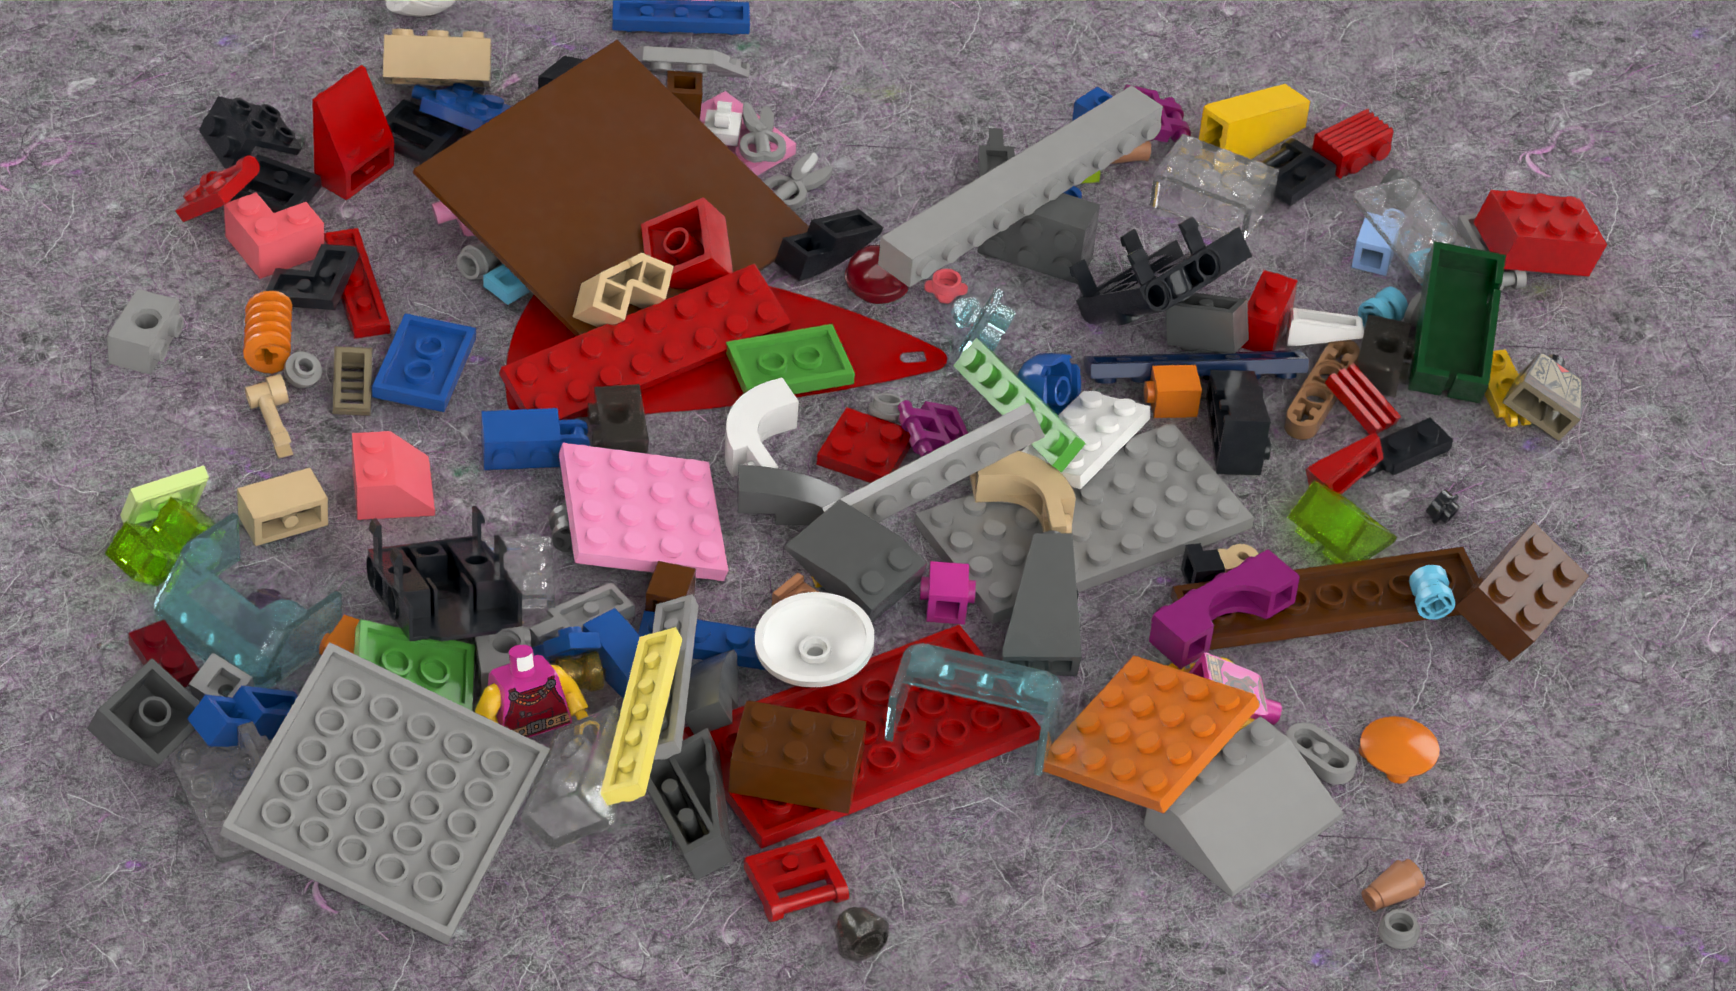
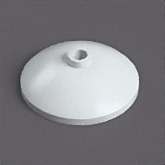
M824 592L801 593L779 601L765 612L755 631V649L763 667L776 678L801 687H825L851 678L867 664L874 649V629L865 611L845 597Z

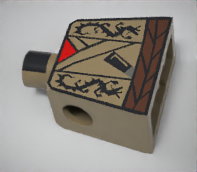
M1539 353L1518 374L1502 403L1559 441L1581 420L1582 381L1580 377L1565 368V361L1559 355Z

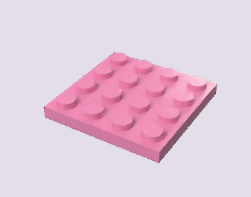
M562 444L559 459L575 563L654 573L657 562L663 561L695 568L696 578L717 581L725 580L729 570L709 462L586 445Z

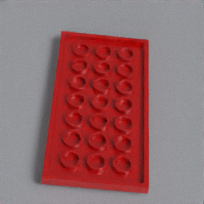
M960 624L871 657L857 674L838 684L825 687L794 686L755 701L867 721L863 757L849 814L1041 739L1042 733L1040 725ZM745 705L732 710V724L710 731L720 753L725 799L761 849L849 815L848 813L728 792L730 761ZM689 726L684 728L683 741L694 735Z

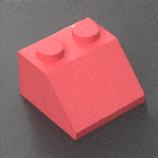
M391 431L352 433V468L357 520L435 516L429 456Z

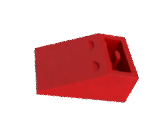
M363 65L344 75L339 81L312 99L314 174L321 176L322 187L346 201L394 166V137L368 72Z

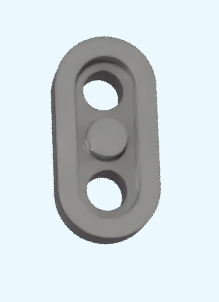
M1296 723L1288 728L1286 736L1292 741L1316 776L1331 784H1344L1354 777L1357 757L1350 748L1311 723Z

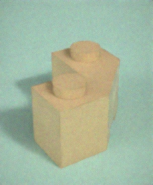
M640 253L581 283L573 317L596 327L605 324L616 325L625 320L629 304L644 309L666 300L674 266Z

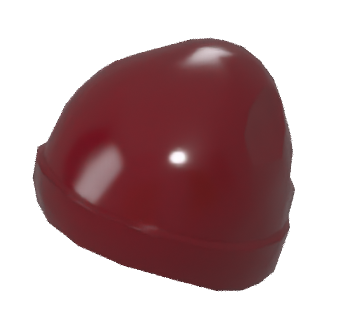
M868 245L858 250L852 256L845 269V281L849 289L857 297L873 304H885L896 301L909 290L907 285L878 265L880 245Z

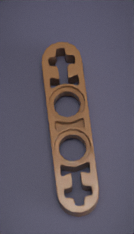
M1344 340L1328 343L1287 410L1284 428L1288 435L1300 440L1310 439L1316 435L1338 399L1326 386V380L1320 375H1331L1333 373L1337 375L1339 370L1347 369L1353 363L1357 366L1360 349L1354 341ZM1341 355H1344L1341 359V363L1336 361V358H1339ZM1317 396L1322 398L1324 402H1312L1307 397ZM1304 414L1309 416L1308 419H1305L1303 422H1301Z

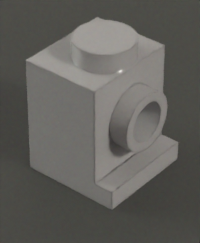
M214 653L210 655L189 683L191 694L199 702L205 694L223 696L221 693L229 690L232 692L228 697H233L241 685L255 687L252 676Z

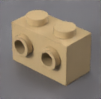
M311 468L237 488L238 516L255 546L328 525V497Z

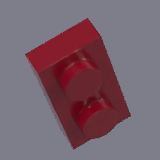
M165 619L128 633L129 645L143 665L152 658L184 688L189 686L191 680L200 670Z

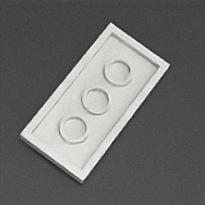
M1083 391L1058 415L1086 443L1061 473L1071 487L1081 489L1150 420V406L1135 403L1131 399L1105 396L1097 391ZM1031 444L1021 451L1049 463Z

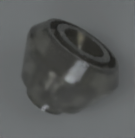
M865 907L846 909L839 915L834 928L839 954L842 958L851 961H863L874 956L885 946L888 940V922Z

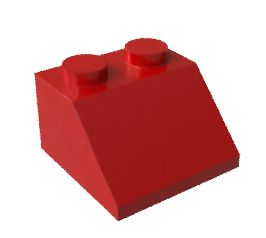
M704 197L641 224L644 253L674 266L669 288L693 289L733 272L725 216Z

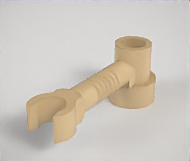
M281 374L266 377V382L245 387V394L250 409L260 407L278 459L293 455L289 444L291 443L290 436L283 426L276 406L289 403L286 386Z

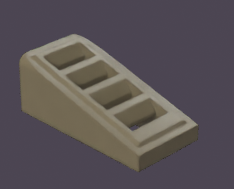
M334 346L332 414L371 415L372 348ZM341 368L364 369V372L341 371ZM341 379H362L363 382H341ZM341 389L363 390V393H341ZM341 400L363 401V404L341 403Z

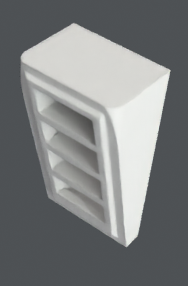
M1290 308L1286 330L1287 346L1363 338V320L1359 316Z

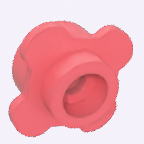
M940 269L933 274L932 280L925 282L924 289L926 292L933 293L939 302L949 304L958 295H965L968 291V286L965 283H961L962 279L958 272L952 269Z

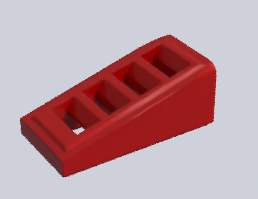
M1372 433L1306 468L1308 484L1311 490L1328 504L1335 501L1383 460L1380 437Z

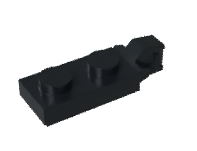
M1431 417L1380 439L1384 458L1367 472L1363 478L1382 470L1390 472L1392 475L1403 472L1448 452L1452 447L1453 439Z

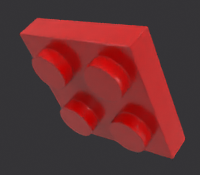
M846 407L817 453L816 465L872 483L899 468L911 448L909 441L911 436L901 425Z

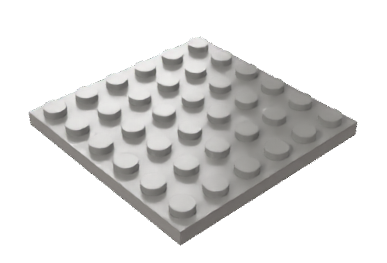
M329 642L225 820L220 835L448 945L539 774L550 748Z

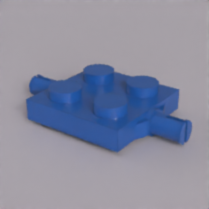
M454 83L452 86L440 90H431L416 84L412 90V98L421 100L419 111L474 131L512 107L504 104V99L498 96L478 94L473 92V87L463 83Z

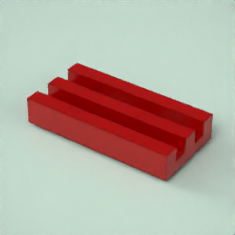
M1355 363L1349 365L1347 369L1339 370L1337 375L1335 373L1331 374L1325 382L1326 386L1369 435L1381 433L1396 425L1401 418L1400 414Z

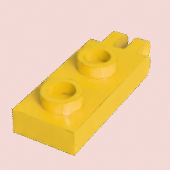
M1506 349L1493 351L1489 386L1484 395L1495 417H1503L1508 427H1516L1518 419L1522 426L1530 425V421L1502 403L1518 376Z

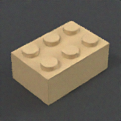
M392 29V35L384 34L383 79L385 84L452 86L454 83H463L471 87H490L491 38H485L483 32L465 31L463 32V37H449V31L428 30L427 36H414L411 29Z

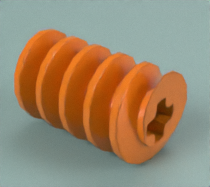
M260 292L251 297L245 306L243 355L246 363L261 373L273 374L282 371L291 353L292 302L288 296L281 292Z

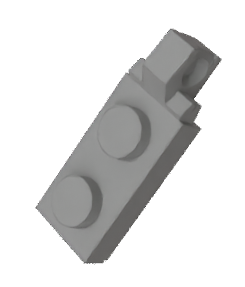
M614 583L605 584L548 609L547 616L540 620L541 623L529 627L531 647L542 645L544 641L558 637V630L563 628L580 626L583 631L584 623L613 608H616L625 619L633 617L635 605Z

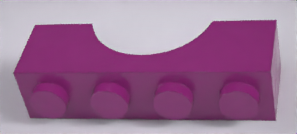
M1269 549L1254 557H1248L1239 566L1226 573L1218 574L1211 582L1204 586L1190 590L1184 597L1168 606L1160 607L1151 619L1149 642L1174 665L1182 669L1199 659L1204 652L1209 653L1214 628L1212 620L1233 612L1250 613L1268 619L1295 603L1300 576Z

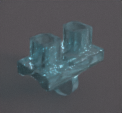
M995 287L983 308L980 307L979 301L974 297L969 299L961 298L953 304L951 314L956 321V326L959 328H970L958 349L959 351L963 352L976 338L986 344L992 351L995 350L1003 334L986 324L1005 333L1017 313L1000 303L1005 292Z

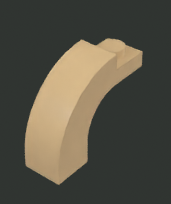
M1016 451L970 475L975 503L997 501L1015 503L1029 509L1037 516L1043 532L1054 530L1060 533H1072L1076 501L1074 491L1067 479L1044 460L1025 452Z

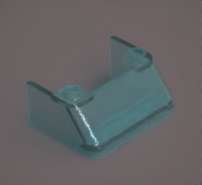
M233 512L184 545L155 599L154 618L156 622L165 619L179 641L205 662L214 653L252 676L255 687L270 689L319 655V647L324 635L331 633L342 618V594L336 590L308 610L297 602L287 599L273 601L260 609L218 577L219 574L240 561L239 516Z
M925 643L911 645L904 651L889 695L885 740L893 741L911 685L1044 715L1034 775L1042 776L1065 695L1064 685L1057 676L1048 671Z

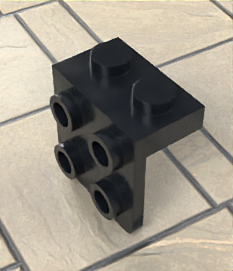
M218 96L199 128L200 133L225 169L236 165L239 159L251 155L255 146L298 155L302 149L295 138V133L286 126L280 117V112L276 108L268 104H262V106L251 104L237 97L229 99Z

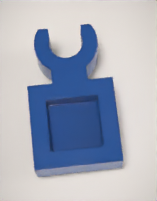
M580 626L558 630V637L544 641L542 645L532 647L534 656L542 655L549 661V664L562 661L566 657H577L601 648L599 632H582Z

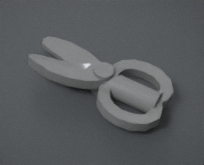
M744 102L742 117L750 133L745 134L741 138L739 148L741 155L753 163L762 161L777 162L783 159L786 154V142L782 136L773 132L774 115L771 108L763 106L760 119H758L751 104ZM769 142H773L778 146L776 151H770ZM749 144H755L756 153L748 149Z
M812 152L801 157L792 168L791 178L777 175L766 179L764 183L770 189L781 185L774 193L788 207L794 210L804 204L807 191L818 188L830 179L833 169L831 166H825L810 173L818 161L817 154ZM794 193H798L797 197L787 200Z

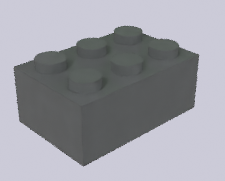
M1062 193L1055 200H1050L1036 209L1031 215L1016 221L1005 231H1000L987 239L978 247V253L1077 284L1075 278L1070 274L1069 267L1085 259L1089 266L1093 259L1100 204Z

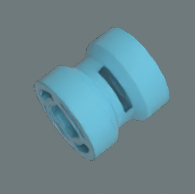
M1389 286L1379 291L1375 298H1369L1363 302L1358 308V316L1362 318L1363 326L1367 331L1376 335L1382 334L1392 326V323H1398L1404 319L1408 302L1401 291Z
M1426 565L1412 573L1409 584L1413 595L1416 597L1415 604L1419 615L1431 620L1445 617L1455 608L1456 602L1452 590L1449 588V580L1445 569L1437 565Z

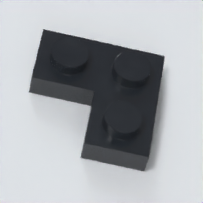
M321 244L310 271L276 268L266 291H277L285 294L291 300L292 307L336 310L359 258L356 247Z

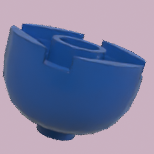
M1040 353L1029 358L1022 365L1017 376L1059 415L1081 394L1080 369L1078 364L1070 362L1069 359L1073 357L1069 354Z

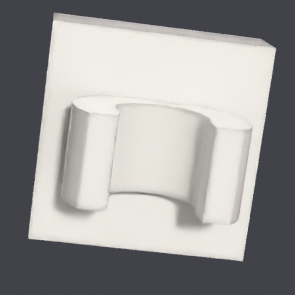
M718 101L717 110L707 109L704 125L725 145L738 146L742 113L731 112L732 102Z

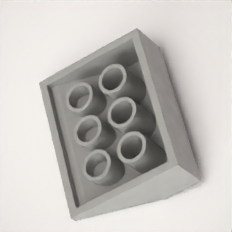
M1260 716L1238 731L1164 814L1147 808L1144 826L1229 896L1233 897L1343 817V811L1292 741Z

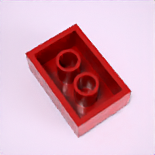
M1490 190L1473 221L1489 251L1506 255L1504 269L1589 277L1608 245L1598 226L1585 208L1584 203L1580 198L1573 196L1561 197L1543 193H1520L1513 190Z

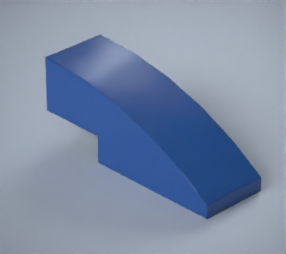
M613 608L584 623L582 632H599L601 648L588 653L606 670L605 681L624 699L640 635L617 609Z
M241 685L233 697L205 694L187 719L209 747H232L254 744L274 738L298 696L294 691Z

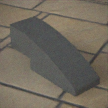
M738 465V513L775 514V525L808 526L824 513L823 507L850 494L832 484L793 471L765 466Z
M734 649L697 662L692 666L685 721L694 735L706 728L710 732L732 724V710L738 708L737 653Z

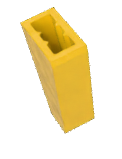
M1282 84L1208 103L1203 107L1195 160L1221 178L1306 128L1310 100L1287 84Z

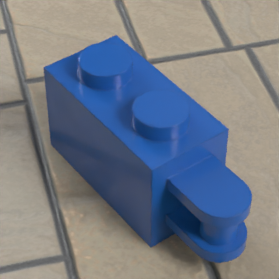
M557 408L481 411V443L484 470L560 467L559 452L563 443L590 446V439L587 437L589 432L588 424L579 419L559 420Z

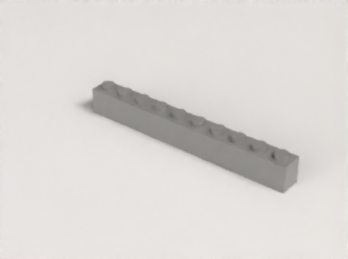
M1131 85L883 235L880 240L878 265L908 287L913 286L922 279L929 278L943 266L955 262L961 255L974 247H979L990 237L1000 231H1005L1010 225L1025 216L1031 215L1036 209L1050 200H1055L1060 194L1075 185L1081 184L1089 176L1099 170H1104L1110 163L1123 155L1130 154L1136 147L1146 141L1154 139L1161 129L1163 106Z

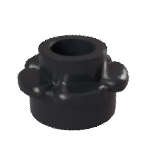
M1444 489L1431 502L1426 512L1433 518L1432 522L1434 524L1439 520L1446 524L1458 512L1460 506L1456 503L1459 498L1457 494L1452 495Z

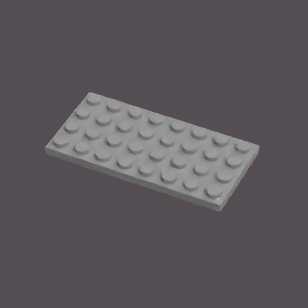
M1173 422L1133 436L1081 489L1072 487L1076 497L1072 533L1078 592L1084 591L1184 554L1185 546L1188 544L1201 543L1203 547L1252 529L1254 517ZM973 493L916 513L914 525L943 562L969 564V580H976L975 603L988 620L994 624L1010 618L1013 613L1033 534L1043 532L1037 516L1029 509L1011 502L975 503Z

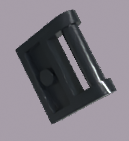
M403 99L385 116L391 132L427 148L422 149L394 137V152L419 162L420 165L455 143L463 135V127L419 111V105Z
M1290 138L1281 145L1279 151L1260 164H1252L1243 171V179L1249 186H1259L1287 205L1292 206L1334 177L1337 165L1300 141ZM1287 161H1290L1289 163L1281 167L1279 170L1271 174L1272 171L1280 167L1282 164H1284Z
M257 154L255 158L260 165L259 173L230 201L253 194L248 192L251 189L286 201V204H282L260 196L272 212L276 213L303 202L309 203L322 187L321 176Z

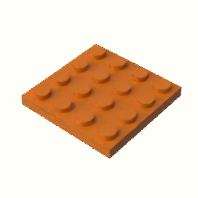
M1134 655L1039 757L1038 762L1043 772L1164 814L1260 707L1256 694Z

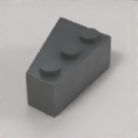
M708 728L682 741L681 753L675 754L668 759L653 760L646 789L696 880L733 861L720 753Z

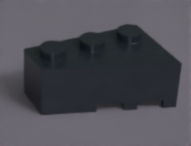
M1210 370L1206 401L1216 473L1224 475H1261L1263 461L1270 459L1271 443L1268 434L1271 420L1263 399V388L1259 386L1255 371Z

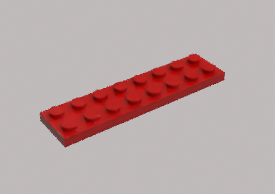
M754 263L658 304L627 315L624 321L616 325L605 324L502 366L499 375L520 410L557 408L559 420H572L726 356V342L781 333L788 330L791 321Z

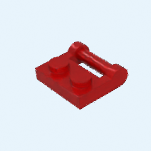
M247 155L239 159L236 165L219 172L210 171L202 175L200 184L194 186L183 195L186 201L175 212L185 222L226 205L259 173L260 165L258 160L251 155Z
M821 836L744 857V870L763 904L764 912L769 922L784 919V914L833 900L834 903H840L849 900L847 883ZM824 879L827 885L779 898L777 894Z

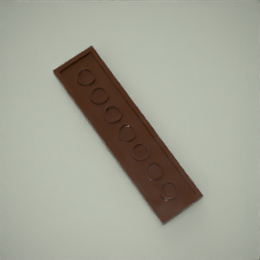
M1464 546L1294 569L1293 571L1300 576L1294 604L1268 619L1243 612L1227 613L1212 620L1214 628L1210 650L1429 620L1419 615L1415 604L1416 597L1413 595L1409 584L1410 576L1415 570L1426 565H1437L1445 569L1449 580V588L1452 590L1456 602L1455 605L1479 578ZM1211 581L1173 586L1171 593L1173 603L1184 597L1190 590L1198 589ZM1454 608L1452 612L1446 615L1445 617L1458 616L1461 614Z

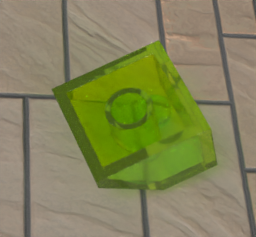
M1316 481L1312 482L1287 517L1298 525L1295 532L1311 544H1314L1316 540L1325 546L1322 553L1336 564L1343 563L1344 561L1368 560L1392 545L1398 538L1344 495Z

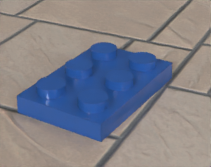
M405 313L372 385V397L445 412L475 343L476 328Z

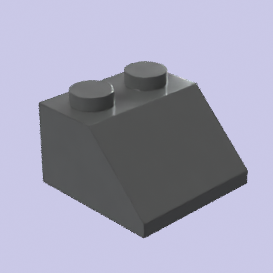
M151 658L97 710L87 729L116 756L157 768L196 730L187 718L199 704V701Z

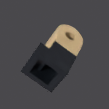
M1201 543L1188 544L1185 546L1181 571L1186 584L1212 581L1218 574L1232 570L1239 566L1246 558L1254 557L1259 553L1253 547L1245 544L1232 545L1228 549L1203 551Z

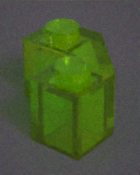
M170 497L168 502L160 509L158 517L150 528L125 522L122 528L114 535L112 543L104 554L132 580L159 586L169 580V572L183 564L191 568L200 563L223 529L194 503Z

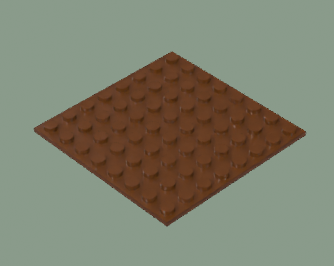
M618 40L607 45L413 170V174L575 336L598 328L573 317L581 283L640 253H644L641 224L704 197L725 216L733 272L754 263L759 271L763 270L775 261L783 238L806 233L809 228L790 207ZM668 288L666 299L691 289ZM629 304L626 316L642 309Z

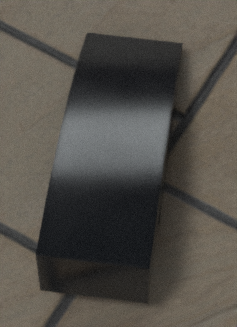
M860 209L813 219L806 233L782 239L775 263L798 281L811 278L834 268L852 257L858 250L866 247L878 237L884 227Z

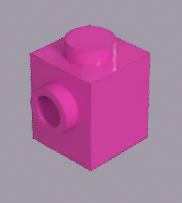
M930 561L929 577H921L920 600H927L926 622L965 625L968 603L974 604L976 580H969V564Z

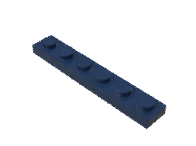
M1301 350L1236 352L1235 354L1181 353L1084 356V371L1096 383L1101 384L1115 383L1117 378H1131L1133 382L1145 383V381H1150L1152 366L1196 365L1198 375L1203 376L1205 380H1209L1210 370L1255 371L1257 379L1261 378V374H1275L1277 378L1293 379L1297 377V373H1308L1309 358Z

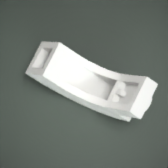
M782 377L762 383L745 392L730 409L726 422L725 463L732 477L738 475V465L765 466L778 469L777 464L762 442L773 435L796 429L799 405L798 399Z

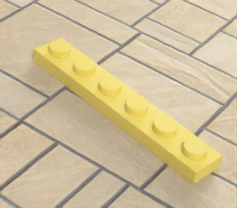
M676 627L639 637L600 792L607 806L623 801L631 802L646 794L682 643V637Z

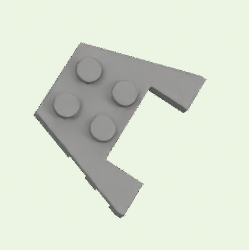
M642 46L631 50V53L646 68H650L654 75L667 76V70H686L685 72L703 73V78L708 77V72H717L719 77L749 78V63H741V60L732 59L729 55L716 50Z

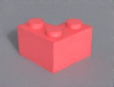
M255 192L224 205L225 237L259 279L273 275L276 268L289 269L315 259L321 244H324V222L307 202L273 213L258 193Z

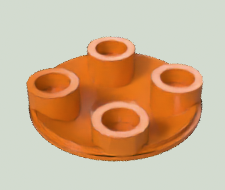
M1399 716L1383 717L1366 726L1361 734L1358 749L1359 754L1373 767L1386 773L1387 778L1397 784L1406 783L1410 777L1429 771L1436 764L1440 751L1436 737L1426 726L1415 720Z

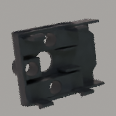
M1192 216L1178 224L1190 252L1184 255L1178 241L1174 240L1149 256L1144 250L1136 230L1132 229L1120 237L1122 247H1125L1127 250V257L1131 267L1097 287L1085 259L1069 267L1070 274L1075 278L1082 293V297L1076 300L1082 317L1089 324L1116 321L1118 326H1121L1145 315L1166 311L1175 304L1186 300L1194 295L1196 291L1252 257L1240 227L1233 229L1206 246L1198 230L1199 224Z
M472 506V536L382 547V525L377 518L371 520L369 531L373 535V548L368 549L366 559L369 585L390 617L397 622L409 641L424 639L437 641L493 635L502 629L522 626V593L509 577L504 567L503 553L507 552V547L498 534L494 535V553L485 541L481 540V524L485 523V519L477 506ZM438 591H448L455 594L450 598L438 599Z

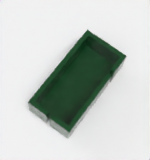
M1433 242L1425 261L1408 390L1438 396L1441 395L1443 390H1447V397L1475 403L1481 402L1490 381L1501 290L1499 289L1503 281L1506 255L1442 242Z

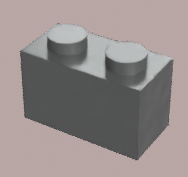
M1195 293L1186 300L1175 304L1166 310L1167 345L1180 346L1185 351L1203 349L1220 354H1235L1249 340L1247 299Z

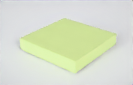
M203 465L131 488L120 514L124 526L129 528L197 506L209 479L205 466Z

